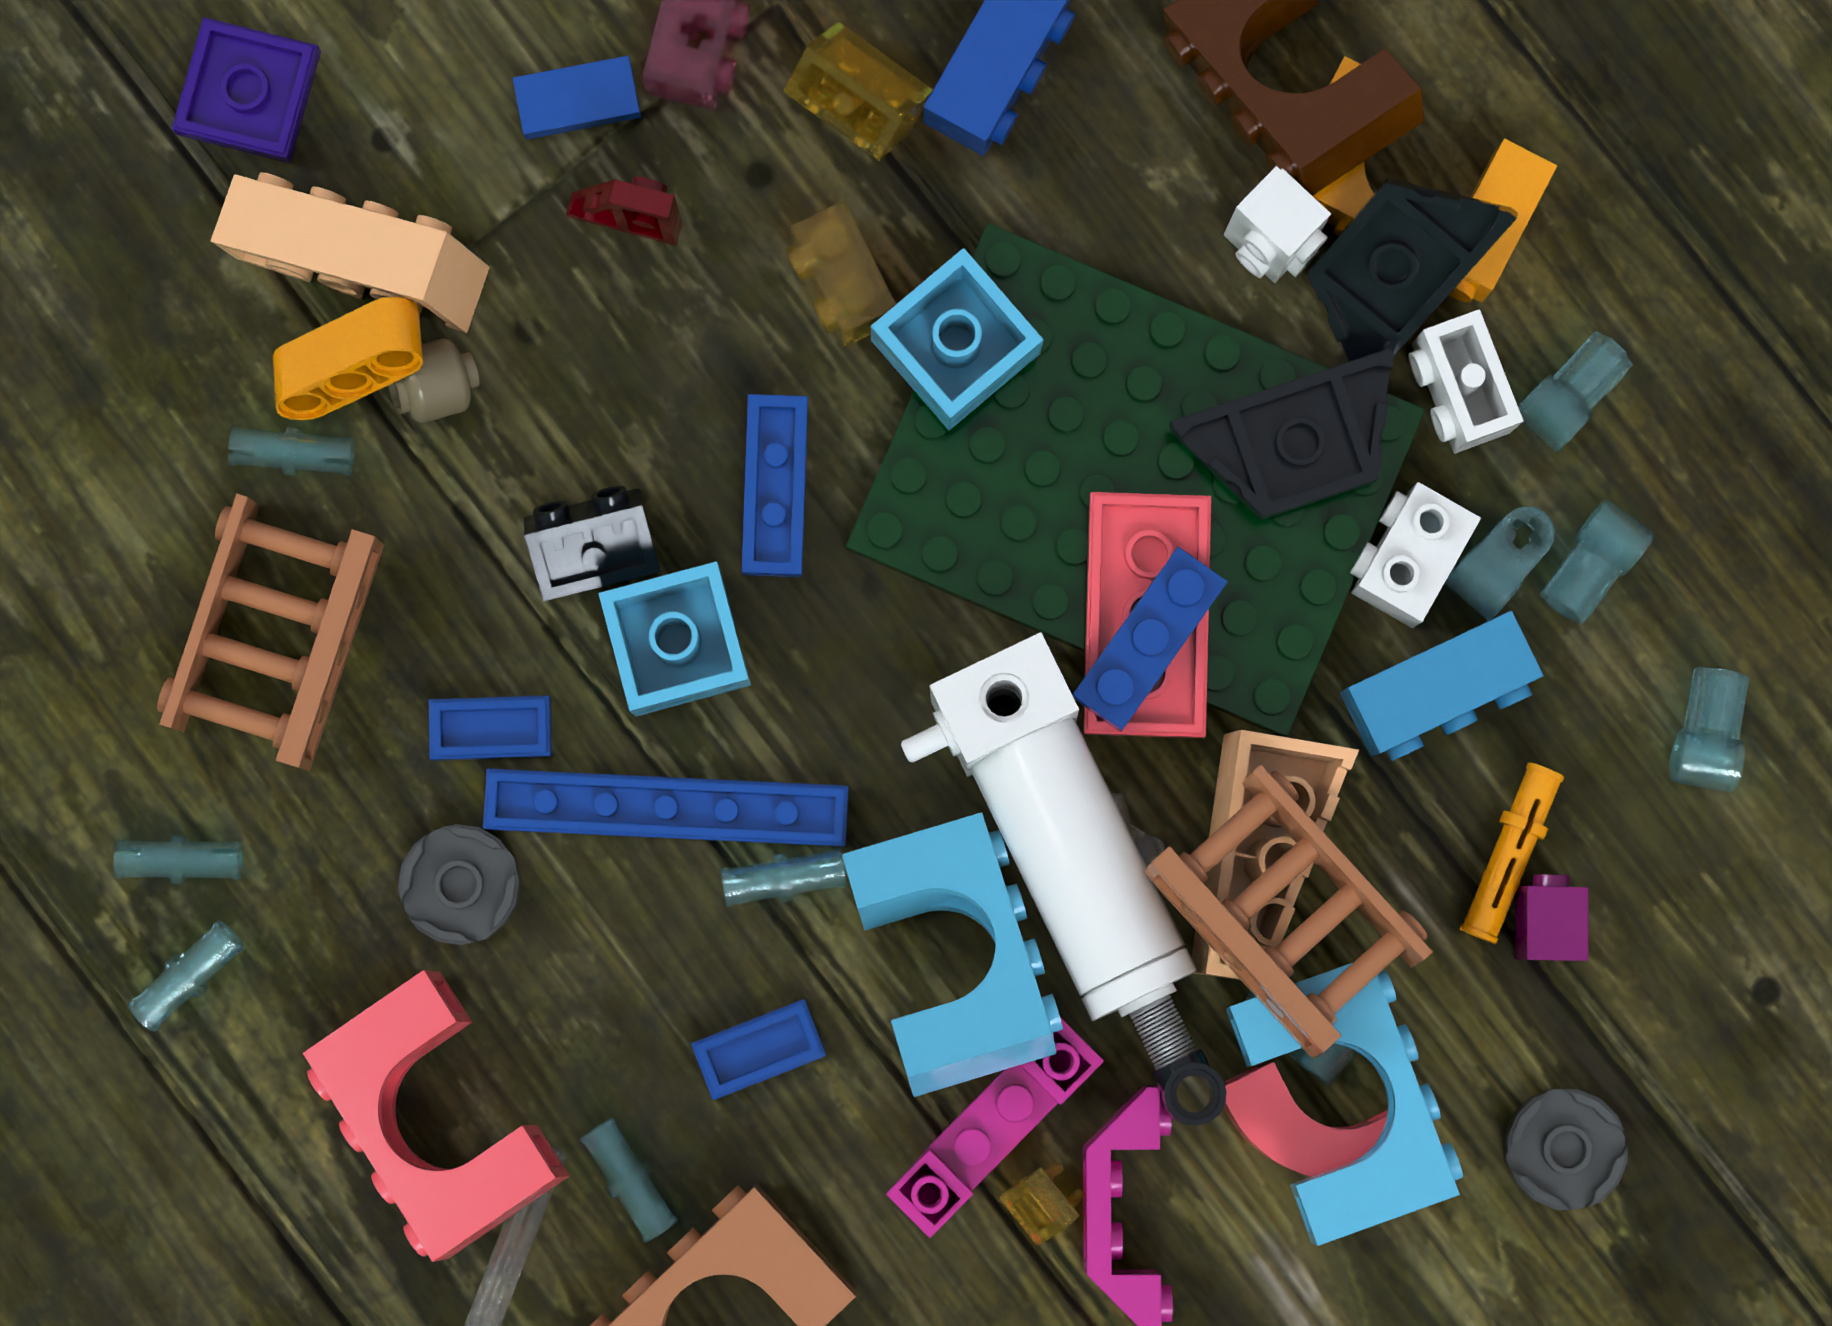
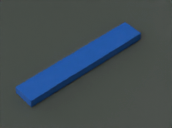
M486 769L483 829L846 847L849 786Z

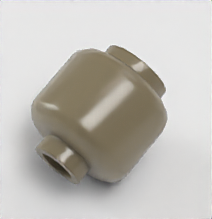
M439 338L422 343L423 365L420 370L388 385L392 402L399 415L407 413L414 422L426 423L467 410L471 401V388L478 387L480 382L477 367L470 352L460 354L458 348L449 339Z

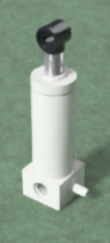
M1040 632L929 685L931 703L935 709L933 716L937 724L902 741L901 747L907 760L913 763L948 746L953 756L957 755L966 776H974L1079 995L1084 996L1082 1001L1091 1020L1095 1021L1117 1010L1121 1018L1129 1015L1131 1019H1135L1132 1023H1136L1134 1027H1138L1136 1031H1140L1138 1035H1142L1140 1039H1144L1142 1043H1146L1144 1047H1148L1146 1051H1150L1148 1055H1151L1150 1059H1153L1152 1063H1155L1156 1071L1152 1072V1075L1161 1091L1160 1097L1164 1110L1170 1118L1180 1124L1198 1126L1211 1122L1221 1113L1225 1106L1227 1091L1224 1080L1215 1069L1211 1068L1202 1048L1197 1050L1193 1047L1192 1040H1188L1190 1036H1186L1188 1034L1187 1028L1184 1027L1183 1020H1178L1181 1016H1176L1179 1012H1175L1177 1008H1173L1175 1004H1171L1173 1000H1169L1171 999L1170 994L1177 991L1173 983L1196 972V965L1188 949L1183 948L1185 943L1158 888L1143 873L1147 866L1076 723L1079 708L1042 633ZM1003 695L1016 700L1020 708L1013 715L1004 717L991 712L987 705L993 698ZM1188 1076L1200 1078L1209 1088V1102L1200 1112H1188L1178 1103L1176 1096L1177 1087Z

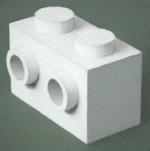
M1276 165L1236 207L1224 236L1238 249L1235 253L1236 257L1250 273L1258 278L1265 274L1276 283L1287 270L1294 277L1298 276L1320 252L1318 249L1328 238L1322 232V229L1331 213L1283 168L1280 170Z
M1480 309L1426 328L1412 342L1411 345L1414 352L1409 353L1411 370L1419 386H1428L1436 406L1430 410L1434 429L1442 442H1450L1454 454L1510 434L1524 422Z
M1419 482L1406 495L1396 491L1380 517L1379 522L1386 525L1387 529L1378 545L1374 546L1367 542L1350 571V574L1358 578L1350 593L1407 626L1414 628L1423 622L1481 517Z

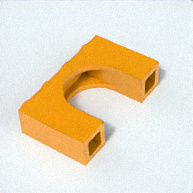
M1344 56L1330 84L1361 64ZM1505 138L1492 154L1470 198L1511 207L1518 213L1517 219L1453 289L1449 296L1463 302H1471L1472 299H1475L1482 303L1493 291L1557 165ZM1364 162L1313 195L1331 213L1326 223L1335 227L1333 232L1336 236L1341 233L1374 194L1367 181Z

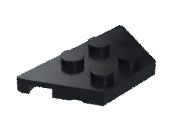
M1387 178L1310 267L1307 273L1318 299L1325 305L1329 315L1328 322L1337 342H1341L1349 362L1391 348L1395 356L1517 219L1518 213L1508 206Z
M1391 348L1172 420L1169 424L1171 433L1260 520L1375 483L1379 477L1382 453L1380 445L1382 430L1385 428L1388 406L1386 398L1394 355Z

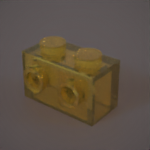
M838 21L806 47L783 92L880 161L909 135L933 89Z
M842 201L790 226L793 245L785 250L799 280L803 281L810 278L819 296L818 299L812 301V305L825 332L829 334L836 330L843 346L846 347L871 335L870 326L894 307L896 303L845 202Z

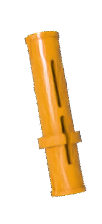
M1528 762L1526 766L1527 770L1510 811L1504 810L1502 812L1499 823L1504 826L1482 875L1465 921L1459 929L1492 944H1496L1498 941V934L1514 895L1518 890L1537 839L1544 840L1548 828L1543 826L1559 785L1564 780V776L1560 773Z

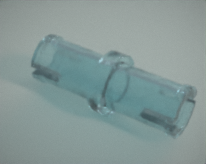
M233 426L230 432L228 449L233 450V453H229L228 460L229 464L233 466L238 464L282 468L284 475L296 476L298 470L341 473L351 476L355 453H351V450L355 448L354 437L341 438L301 434V429L296 427H287L285 432L240 429V427Z
M174 835L171 841H125V839H118L115 844L116 850H119V852H114V872L117 879H123L124 877H169L172 884H184L187 878H233V880H240L242 876V870L239 869V867H243V846L241 841L188 842L187 836Z
M840 848L830 852L787 859L786 853L773 855L774 861L720 869L726 907L780 897L781 902L793 901V894L839 886L840 888L846 887L843 860H841Z
M217 920L213 927L182 956L174 954L165 962L166 970L141 994L128 1003L129 1010L144 1027L150 1031H157L160 1025L191 996L199 998L208 990L206 982L235 955L245 949L242 940L228 925Z
M611 1117L579 1139L582 1144H585L609 1182L605 1189L610 1197L614 1198L617 1196L642 1234L643 1241L648 1242L672 1227L678 1219L671 1213L648 1175L652 1173L650 1166L646 1161L639 1162L616 1126V1121Z

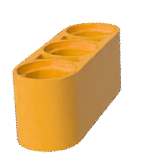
M402 297L380 298L277 348L273 353L275 408L277 413L290 420H313L420 370L423 365L418 305Z

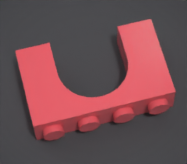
M423 970L303 1052V1055L311 1066V1069L307 1071L311 1085L325 1101L330 1099L333 1101L343 1118L339 1122V1128L344 1138L356 1152L364 1151L374 1167L375 1172L371 1174V1179L375 1188L387 1203L391 1205L397 1204L408 1222L403 1227L408 1241L422 1257L428 1255L432 1262L451 1258L570 1175L537 1124L522 1125L468 1163L454 1169H446L429 1164L408 1147L400 1133L396 1120V1098L405 1074L421 1057L472 1023L442 973L439 971Z

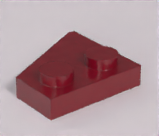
M633 177L631 183L614 179L572 192L566 212V217L674 246L677 245L682 227L675 195L667 193L668 187L663 183L645 177Z

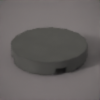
M454 824L434 830L412 846L401 865L398 890L404 910L417 930L437 942L467 945L488 939L507 924L518 906L522 881L516 858L501 839L480 827Z
M1551 1088L1529 1097L1512 1114L1504 1134V1161L1513 1182L1531 1200L1555 1210L1589 1207L1603 1201L1621 1180L1627 1165V1146H1625V1136L1622 1132L1624 1129L1619 1117L1602 1099L1579 1089Z

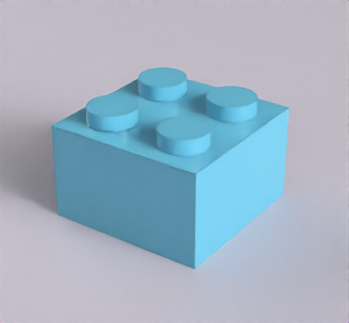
M965 248L960 250L870 326L871 341L948 430H951L1041 353L1044 341Z
M717 561L598 593L629 711L635 717L751 686L725 584Z

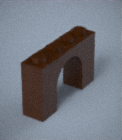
M1176 0L1165 7L1163 12L1168 34L1163 37V41L1174 61L1181 67L1186 64L1191 66L1197 73V82L1206 98L1214 106L1222 103L1232 114L1230 117L1231 122L1241 139L1248 146L1257 143L1266 154L1265 160L1270 171L1276 165L1280 170L1283 168L1312 196L1424 122L1421 87L1386 48L1332 84L1306 93H1286L1273 90L1258 82L1248 72V63L1256 49L1270 36L1317 6L1319 0Z

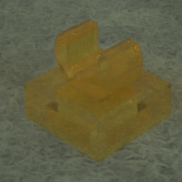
M1060 1163L1053 1164L1045 1170L1040 1167L1014 1183L999 1197L1036 1245L1064 1231L1080 1216L1074 1207L1083 1199L1084 1193L1079 1188L1065 1197L1053 1183L1054 1178L1064 1170Z

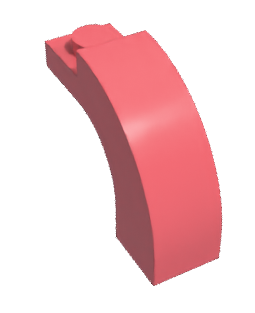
M1264 1061L1224 1081L1227 1094L1223 1109L1239 1133L1267 1158L1307 1176H1315L1360 1158L1374 1146L1385 1126L1388 1109L1350 1126L1333 1127L1316 1122L1307 1116L1295 1103L1274 1061Z

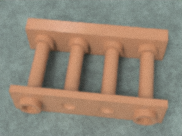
M236 493L232 507L225 506L217 521L215 539L220 541L175 679L167 678L158 698L157 710L163 713L159 725L185 732L190 715L272 740L273 747L279 749L275 761L310 771L385 544L373 535L352 529L348 542L340 541L336 546L255 521L260 505L249 497ZM247 543L329 568L330 575L336 577L329 600L321 598L317 603L236 578ZM228 600L311 626V632L317 634L310 657L303 655L300 660L217 635ZM209 658L292 683V690L298 691L291 715L283 713L280 718L199 693L198 690Z
M1260 765L1243 782V785L1254 798L1190 855L1183 852L1178 856L1169 846L1149 864L1143 873L1313 1059L1324 1053L1342 1036L1333 1027V1024L1337 1021L1335 1014L1395 958L1400 955L1412 968L1424 961L1433 951L1424 942L1427 939V933L1420 923L1404 910L1397 913L1296 803L1299 795L1293 785L1279 772L1273 771L1270 774ZM1272 816L1292 837L1296 844L1233 901L1225 899L1220 902L1204 885L1209 880L1206 873L1265 820ZM1314 862L1339 890L1277 947L1267 946L1263 949L1247 932L1251 927L1249 920ZM1357 908L1382 937L1320 994L1310 993L1306 997L1290 979L1294 974L1292 966Z

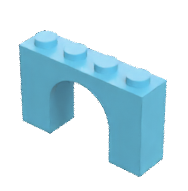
M982 812L842 854L864 931L930 911H952L966 915L978 922L987 930L995 942V955L992 966L984 980L973 991L958 1000L891 1020L914 1097L1056 1054L1053 1033L1063 1030L1058 1008L1053 994L1043 997L1040 995L1035 977L1045 974L1042 959L1034 938L1023 941L1017 922L1027 919L1024 903L1017 883L1010 886L1005 885L1000 867L1010 865L1000 830L988 832Z
M1352 963L1294 984L1306 997L1310 993L1318 995ZM1386 968L1335 1014L1337 1021L1333 1024V1027L1342 1035L1334 1044L1346 1046L1364 1056L1374 1066L1383 1081L1388 1103L1387 1118L1383 1131L1374 1146L1355 1161L1290 1184L1311 1244L1316 1246L1460 1195L1455 1180L1463 1178L1461 1165L1451 1143L1448 1142L1443 1145L1440 1143L1433 1121L1441 1118L1440 1110L1429 1084L1425 1083L1419 1086L1410 1062L1419 1059L1418 1052L1407 1025L1403 1024L1397 1027L1388 1003L1396 1001V994ZM1257 997L1225 1009L1246 1067L1302 1048Z

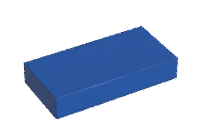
M629 55L512 78L525 140L641 118Z
M549 695L428 699L429 756L432 761L553 757L552 706Z
M805 999L691 1043L712 1100L827 1056Z

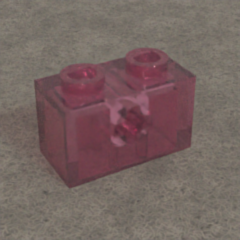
M662 0L642 76L646 94L715 111L719 93L729 95L736 70V60L728 57L733 38L743 39L750 15V3L743 2V0ZM699 30L708 33L709 40H702L699 49L690 47L689 40H695Z

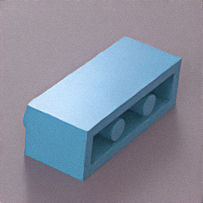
M1511 610L1350 686L1340 692V695L1370 757L1387 751L1391 761H1394L1423 747L1424 744L1419 736L1422 733L1441 725L1446 736L1478 721L1473 710L1477 707L1495 700L1499 710L1533 695L1528 683L1544 675Z

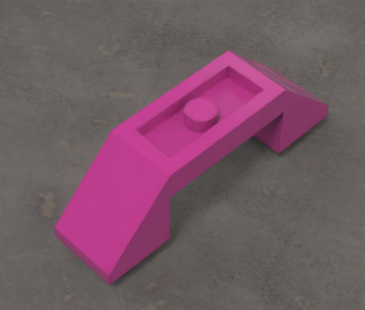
M1061 1017L1063 1030L1053 1033L1056 1054L1003 1070L923 1151L886 1193L929 1238L973 1195L972 1190L1058 1103L1062 1105L1104 1062Z
M1142 1085L1082 1146L1083 1270L1137 1326H1162V1322H1172L1171 1284H1161V1274L1157 1269H1112V1260H1122L1123 1257L1122 1222H1111V1197H1122L1123 1176L1121 1160H1111V1150H1160V1136H1170L1171 1118L1163 1108L1160 1099V1089L1155 1085Z

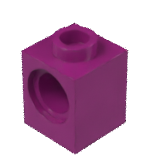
M1547 874L1533 875V886L1518 887L1515 893V960L1588 961V887H1570V875Z

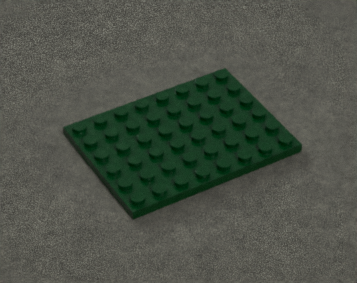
M987 223L972 258L1044 339L1041 353L951 430L944 426L918 394L913 391L845 546L846 550L1085 652L1090 492L1211 496L1210 569L1228 582L1209 608L1207 705L1277 736L1288 737L1355 578L1354 575L1350 574V571L1366 543L1370 542L1426 409L1387 393L1386 403L1388 406L1385 428L1382 430L1380 445L1382 453L1378 480L1375 483L1260 520L1171 433L1169 424L1172 420L1329 368Z

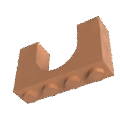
M757 1183L747 1193L737 1185L712 1209L719 1220L702 1236L693 1227L667 1252L674 1262L659 1277L656 1278L649 1270L645 1272L621 1295L629 1305L611 1321L602 1313L589 1326H665L667 1314L674 1298L693 1282L713 1275H734L757 1284L781 1307L797 1326H826L856 1297L857 1290Z

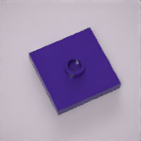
M203 17L172 125V131L179 136L291 163L321 50L318 45Z

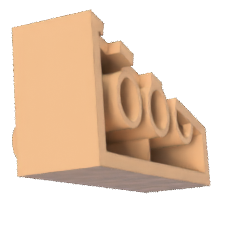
M260 172L257 180L234 174L211 238V242L238 260L306 282L311 281L314 272L319 273L317 281L321 284L362 299L365 288L371 290L369 295L376 300L385 297L409 299L418 305L419 315L422 308L425 307L445 321L447 327L464 333L468 332L490 267L451 235L452 227L424 215H418L415 223L399 219L397 211L372 201H364L362 208L345 204L346 198L320 187L313 186L309 194L293 190L294 185L291 182L268 173Z
M1246 730L1224 734L1209 837L1254 798L1243 785V782L1260 765L1270 774L1273 771L1279 772L1293 785L1299 795L1296 803L1324 831L1327 821H1331L1340 799L1337 796L1347 771L1353 767L1359 750ZM1270 816L1206 873L1209 880L1204 885L1220 902L1225 899L1233 901L1290 850L1296 842ZM1314 862L1249 920L1251 927L1247 932L1263 949L1267 946L1275 948L1283 941L1295 911L1294 903L1304 879L1309 877ZM1195 930L1191 957L1197 971L1193 974L1241 981Z

